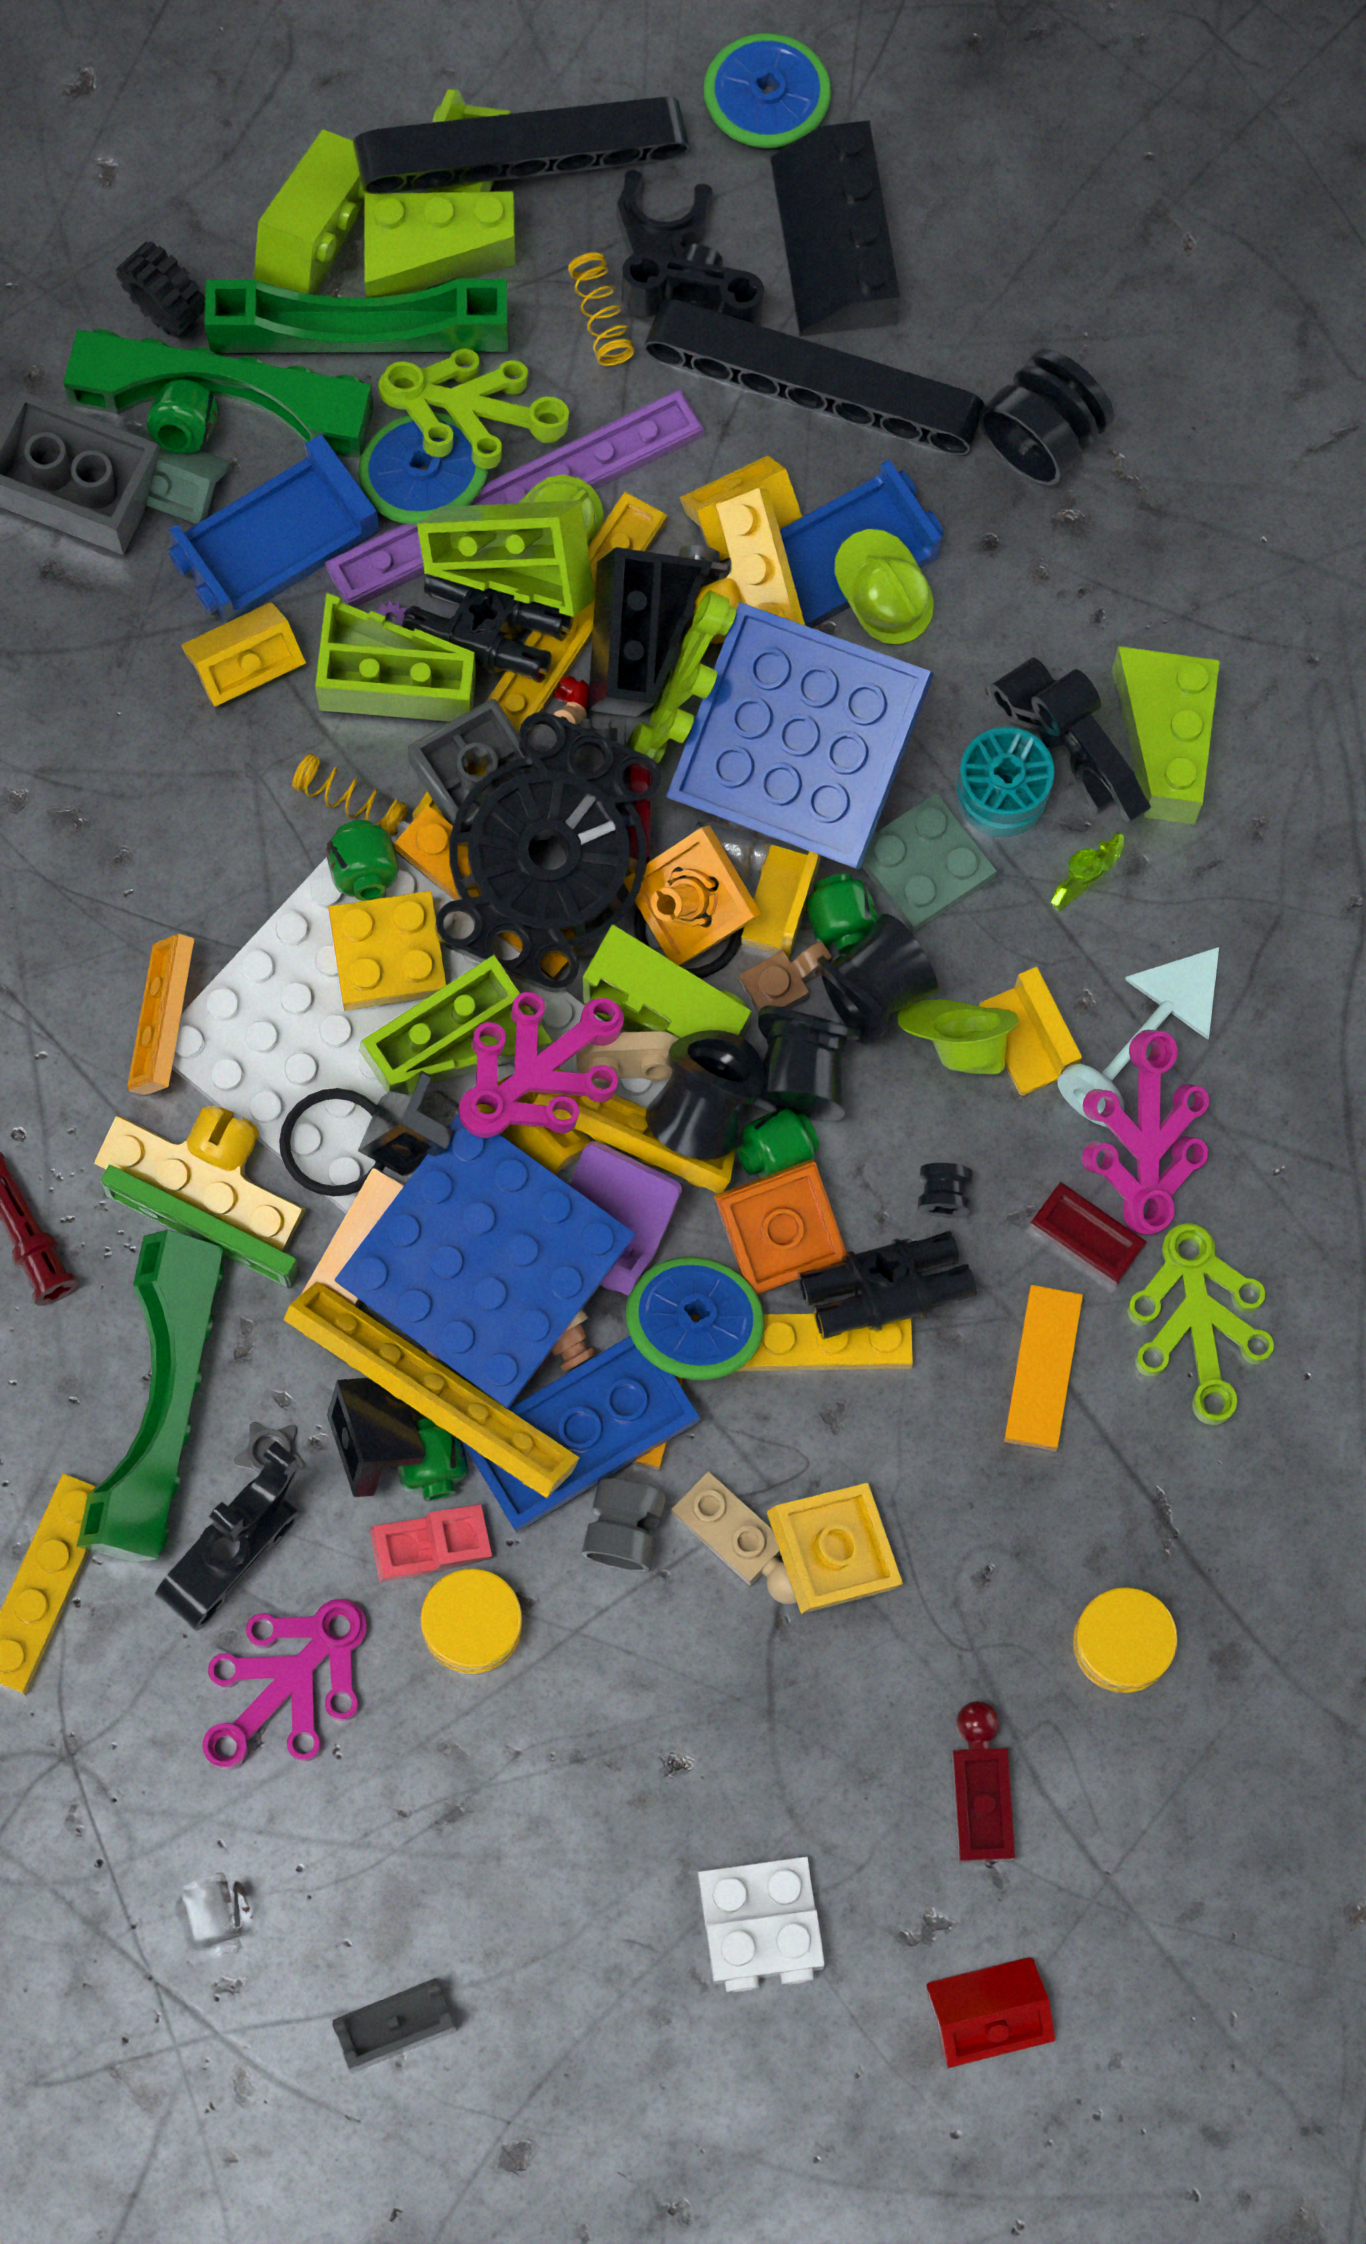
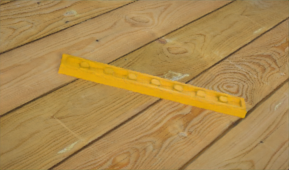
M624 491L588 546L594 593L596 588L597 562L615 547L648 552L667 524V514ZM595 600L573 618L570 631L561 628V631L567 632L568 636L565 640L559 641L554 637L532 631L524 643L525 645L540 650H547L551 653L552 659L549 672L546 673L539 670L546 677L541 683L506 671L487 699V701L490 699L497 700L518 734L521 724L528 716L545 711L555 695V690L561 686L559 684L560 680L569 674L592 639ZM533 727L528 730L526 737H528ZM474 762L469 763L468 774H476L478 777L486 774L487 765L479 768ZM428 791L412 813L414 820L428 804L445 819Z

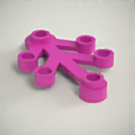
M523 992L514 999L511 1010L512 1020L516 1024L514 1074L498 1086L497 1057L503 1052L506 1034L504 1029L496 1023L486 1022L480 1024L474 1032L472 1048L477 1054L476 1087L468 1090L460 1100L458 1114L462 1125L472 1135L480 1138L496 1136L502 1133L509 1124L549 1127L557 1133H567L574 1129L579 1116V1107L570 1097H555L549 1102L548 1106L519 1103L516 1101L527 1092L588 1096L596 1102L610 1100L614 1096L618 1084V1076L612 1068L605 1065H597L592 1067L587 1074L555 1070L589 1043L598 1046L613 1043L619 1037L624 1021L621 1008L607 998L594 999L588 1002L582 1010L580 1022L537 1055L538 1025L542 1021L545 1004L543 999L536 993ZM528 1005L533 1007L537 1013L530 1016L525 1015L519 1008ZM603 1013L610 1016L612 1019L607 1022L599 1021L594 1016V1014ZM492 1036L498 1041V1044L487 1046L481 1042L480 1038ZM604 1079L609 1083L610 1087L599 1089L593 1085L592 1080ZM480 1104L490 1105L496 1111L491 1114H484L478 1110L477 1106ZM557 1109L566 1110L571 1115V1118L560 1120L555 1117L553 1111Z
M1148 1029L1138 1033L1129 1045V1056L1134 1066L1139 1069L1138 1127L1120 1108L1119 1099L1112 1091L1093 1089L1086 1094L1083 1100L1085 1115L1091 1120L1103 1122L1137 1160V1180L1118 1162V1151L1113 1145L1098 1141L1089 1143L1082 1153L1083 1166L1091 1173L1103 1175L1123 1197V1217L1127 1226L1134 1232L1143 1235L1155 1234L1170 1224L1175 1210L1171 1196L1194 1169L1202 1167L1208 1158V1147L1203 1140L1189 1136L1177 1139L1195 1117H1199L1206 1112L1209 1106V1095L1203 1087L1191 1084L1179 1086L1173 1095L1174 1108L1160 1124L1161 1073L1166 1072L1174 1065L1177 1058V1045L1170 1034ZM1150 1043L1151 1053L1149 1057L1146 1058V1049L1148 1044ZM1193 1092L1195 1101L1193 1106L1189 1109L1187 1105V1100L1189 1095ZM1103 1097L1105 1100V1108L1103 1112L1099 1114L1097 1110V1104L1099 1100ZM1174 1143L1172 1147L1173 1162L1159 1177V1160ZM1192 1145L1194 1148V1153L1192 1158L1188 1161L1186 1158V1152L1188 1147ZM1103 1150L1104 1161L1098 1167L1096 1158L1098 1153ZM1146 1201H1148V1210L1146 1214L1143 1215L1144 1205Z
M345 1599L331 1600L323 1604L315 1616L274 1618L269 1614L259 1613L250 1618L246 1625V1634L249 1641L257 1648L266 1649L272 1647L278 1639H312L298 1655L236 1658L231 1654L221 1653L212 1658L208 1666V1674L212 1682L220 1688H232L239 1681L274 1679L232 1724L219 1723L206 1732L202 1742V1749L205 1757L214 1767L229 1770L239 1766L248 1753L247 1741L290 1695L292 1702V1732L287 1739L288 1751L295 1760L300 1762H309L315 1759L321 1750V1741L314 1731L313 1671L328 1655L330 1658L332 1690L329 1691L325 1698L326 1711L332 1719L339 1722L348 1721L356 1715L359 1703L355 1693L352 1691L351 1651L363 1642L367 1631V1622L363 1611L355 1603ZM339 1618L346 1619L350 1623L348 1633L341 1637L330 1633L331 1623ZM268 1622L273 1626V1633L268 1639L258 1640L253 1636V1629L258 1623ZM222 1662H231L235 1665V1673L228 1680H220L215 1675L216 1667ZM347 1695L351 1698L352 1705L346 1713L341 1714L333 1711L331 1705L336 1696ZM301 1735H309L314 1739V1747L306 1754H300L294 1750V1742ZM229 1738L236 1742V1751L230 1757H220L216 1751L217 1745L221 1740Z

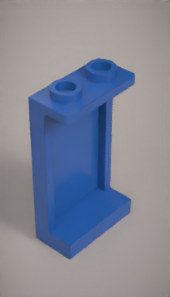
M322 434L304 444L307 458L187 531L183 532L178 524L168 529L172 547L167 549V552L181 575L184 576L190 572L199 586L194 588L195 593L209 614L217 611L225 623L236 619L325 566V562L353 549L379 533L376 509Z
M890 460L880 464L879 474L875 478L780 529L805 626L814 628L850 608L848 601L839 588L834 568L835 556L841 544L852 534L867 529L884 530L898 537L909 549L919 568L939 558L941 537H943L941 524L935 514L930 510L925 512L915 498L917 497L916 488L909 475L903 470L898 472Z

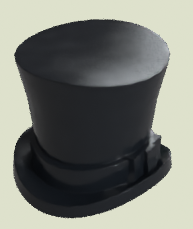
M882 914L864 937L844 957L838 954L828 961L822 955L816 959L823 984L839 1023L861 1029L860 1038L855 1040L861 1044L875 1043L886 1033L888 1029L887 1019L891 1013L939 991L935 972L923 948L910 930L900 920L889 914Z
M768 1005L762 1007L759 1011L758 1026L768 1044L763 1061L766 1082L758 1100L752 1104L770 1111L784 1107L796 1114L803 1113L811 1120L834 1121L843 1118L845 1109L842 1092V1055L845 1054L846 1044L860 1038L861 1029L778 1006Z
M721 1030L695 1032L680 1038L670 1047L667 1063L672 1068V1076L649 1104L646 1110V1122L652 1134L672 1151L696 1159H716L726 1156L734 1150L742 1107H746L748 1104L758 1100L765 1087L766 1075L759 1054L742 1037Z

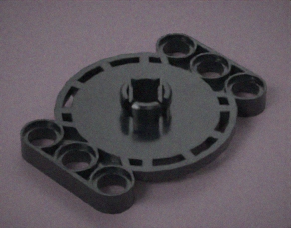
M538 712L528 716L520 726L517 741L519 749L525 758L511 761L488 773L470 790L457 811L449 839V867L455 890L460 900L450 901L442 906L437 914L435 932L441 944L480 963L495 955L492 949V941L495 936L504 932L513 933L522 944V951L519 956L513 960H503L495 955L505 972L542 990L560 992L570 987L578 975L579 960L572 948L584 946L606 934L612 924L616 925L626 915L640 891L646 869V839L640 817L633 805L645 804L654 797L660 786L661 773L656 762L647 755L553 714ZM543 724L552 728L556 735V743L551 749L538 751L529 745L526 734L534 725ZM585 745L595 746L603 754L604 764L597 771H583L575 763L574 755L577 749ZM632 766L643 767L651 776V786L648 790L641 793L629 791L623 784L622 775L624 771ZM531 767L534 771L524 774L521 769ZM510 774L511 780L501 784L490 795L482 793L492 782ZM475 803L480 809L474 817L471 831L459 833L466 813L471 805ZM623 807L628 816H621L617 808ZM633 828L637 841V860L629 857L627 830ZM551 835L557 836L560 839L558 844L561 845L565 852L566 862L557 869H541L531 860L528 847L538 840H549ZM458 846L467 847V864L470 875L463 879L461 878L457 862ZM626 872L636 873L632 889L622 904L616 895L622 887ZM475 888L479 896L471 898L467 890ZM606 908L614 913L602 926L586 933L585 924L596 919ZM452 912H465L471 917L474 924V930L471 935L464 939H455L446 933L443 923L447 915ZM572 930L575 938L567 940L562 932ZM557 953L567 959L570 965V972L566 978L561 981H551L544 977L540 969V962L546 955Z

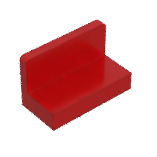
M1024 1958L932 1981L926 1985L928 1997L937 2019L942 2053L948 2068L1055 2042L1049 1998L1032 1958Z

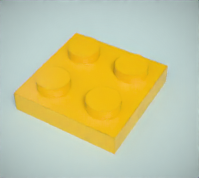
M431 891L328 906L344 1011L424 999L446 986L440 942L435 932L436 917Z
M868 1483L775 1505L767 1511L801 1614L892 1591L903 1584Z

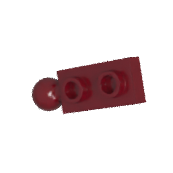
M981 1701L970 1702L958 1712L956 1728L960 1737L968 1743V1750H953L951 1753L958 1863L1015 1860L1008 1748L990 1749V1741L997 1735L1000 1721L995 1709Z

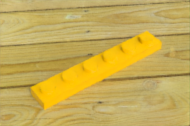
M320 1282L314 1283L289 1305L283 1319L284 1321L545 1498H548L573 1473L579 1460L577 1455Z

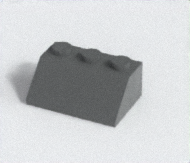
M20 390L0 429V507L124 555L145 512L159 454V444Z

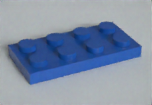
M628 1336L508 1409L579 1457L573 1473L548 1498L527 1487L522 1481L491 1460L480 1455L463 1441L462 1443L517 1533L598 1484L600 1479L608 1478L701 1420L675 1376L659 1369L648 1361L637 1349L631 1336Z

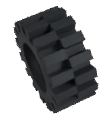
M146 241L116 268V276L122 282L120 285L123 290L131 295L129 297L134 304L139 305L145 317L149 316L152 323L158 328L161 326L166 334L177 337L205 312V296L198 291L200 287L196 281L188 277L189 272L184 267L181 269L177 264L178 260L172 255L168 256L166 250L161 246L157 247L154 242L150 241L148 243Z

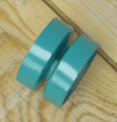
M998 727L978 735L971 741L963 754L956 783V802L964 819L976 830L994 837H1012L1031 829L1045 812L1054 781V763L1050 752L1036 736L1019 728Z

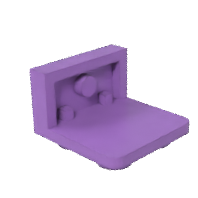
M592 1141L583 1149L569 1185L636 1234L634 1240L600 1284L606 1289L620 1291L629 1296L639 1278L652 1265L681 1195L682 1187L678 1181L600 1142Z

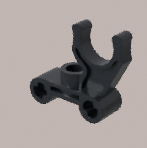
M628 170L625 173L624 188L617 201L616 218L629 257L623 264L621 301L624 308L635 316L649 317L657 313L661 301L675 299L760 325L764 301V285L761 279L747 271L723 267V259L718 251L705 245L695 244L705 234V220L707 212L711 207L712 188L707 184L696 185L694 188V205L689 213L671 222L657 221L647 217L639 210L636 201L642 193V174L637 170Z
M1033 657L990 685V693L996 706L1010 722L1036 730L1047 748L1064 745L1068 749L1071 756L1070 766L1072 773L1080 785L1089 806L1095 812H1098L1115 800L1122 818L1130 823L1151 808L1134 772L1092 716V713L1101 708V699L1093 683L1082 671L1074 669L1059 680H1054L1046 667Z
M277 1441L264 1453L263 1457L267 1462L258 1477L252 1480L229 1506L221 1502L214 1508L209 1515L213 1523L205 1528L197 1542L166 1575L155 1592V1596L195 1631L204 1627L215 1616L233 1587L267 1549L274 1547L281 1541L300 1516V1511L289 1503L286 1497L301 1466L297 1464V1458ZM227 1537L232 1542L239 1541V1550L231 1559L221 1561L211 1556L212 1547L220 1538Z

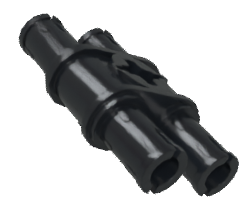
M427 574L424 583L425 595L459 605V608L455 615L449 619L420 609L418 606H411L407 612L409 615L414 616V619L405 615L402 627L413 632L416 628L475 652V664L483 666L488 673H498L506 670L541 683L546 677L539 670L546 673L549 672L552 659L550 651L540 650L515 640L520 631L527 628L563 641L568 635L567 632L561 631V628L570 631L574 617L561 614L558 608L532 601L530 604L514 600V595L490 588L483 591Z
M945 1231L944 1233L906 1243L903 1239H892L889 1245L857 1254L849 1251L845 1256H842L841 1262L798 1273L800 1291L807 1306L833 1297L852 1294L847 1299L813 1307L815 1322L823 1340L865 1327L870 1331L878 1332L882 1330L884 1325L916 1316L924 1319L928 1317V1314H932V1308L977 1296L975 1280L968 1264H962L961 1266L935 1274L922 1275V1273L929 1270L959 1264V1252L951 1231Z

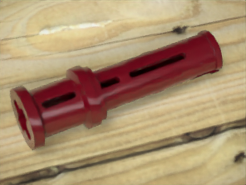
M0 1151V1221L14 1246L12 1261L17 1268H23L34 1289L32 1293L34 1303L38 1306L52 1304L74 1291L78 1286V1280L74 1274L67 1273L56 1252L58 1243L55 1237L47 1232H42L25 1196L4 1160L3 1153Z

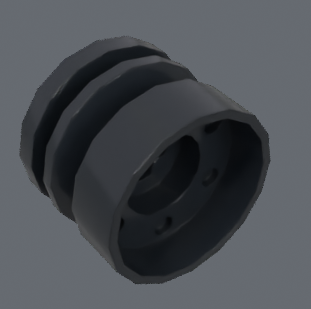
M1041 349L1027 360L1025 367L1019 369L1014 374L1012 385L1001 388L982 408L979 422L983 434L1006 463L1034 482L1051 486L1058 483L1079 461L1081 449L1084 450L1091 447L1097 441L1098 435L1104 433L1113 424L1115 414L1111 401L1105 391L1087 370L1071 358L1055 350Z

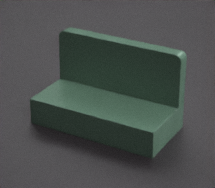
M139 428L132 433L155 442L148 430ZM160 447L146 505L191 523H200L207 518L215 483L228 473L230 462L200 450L193 454H175L167 452Z

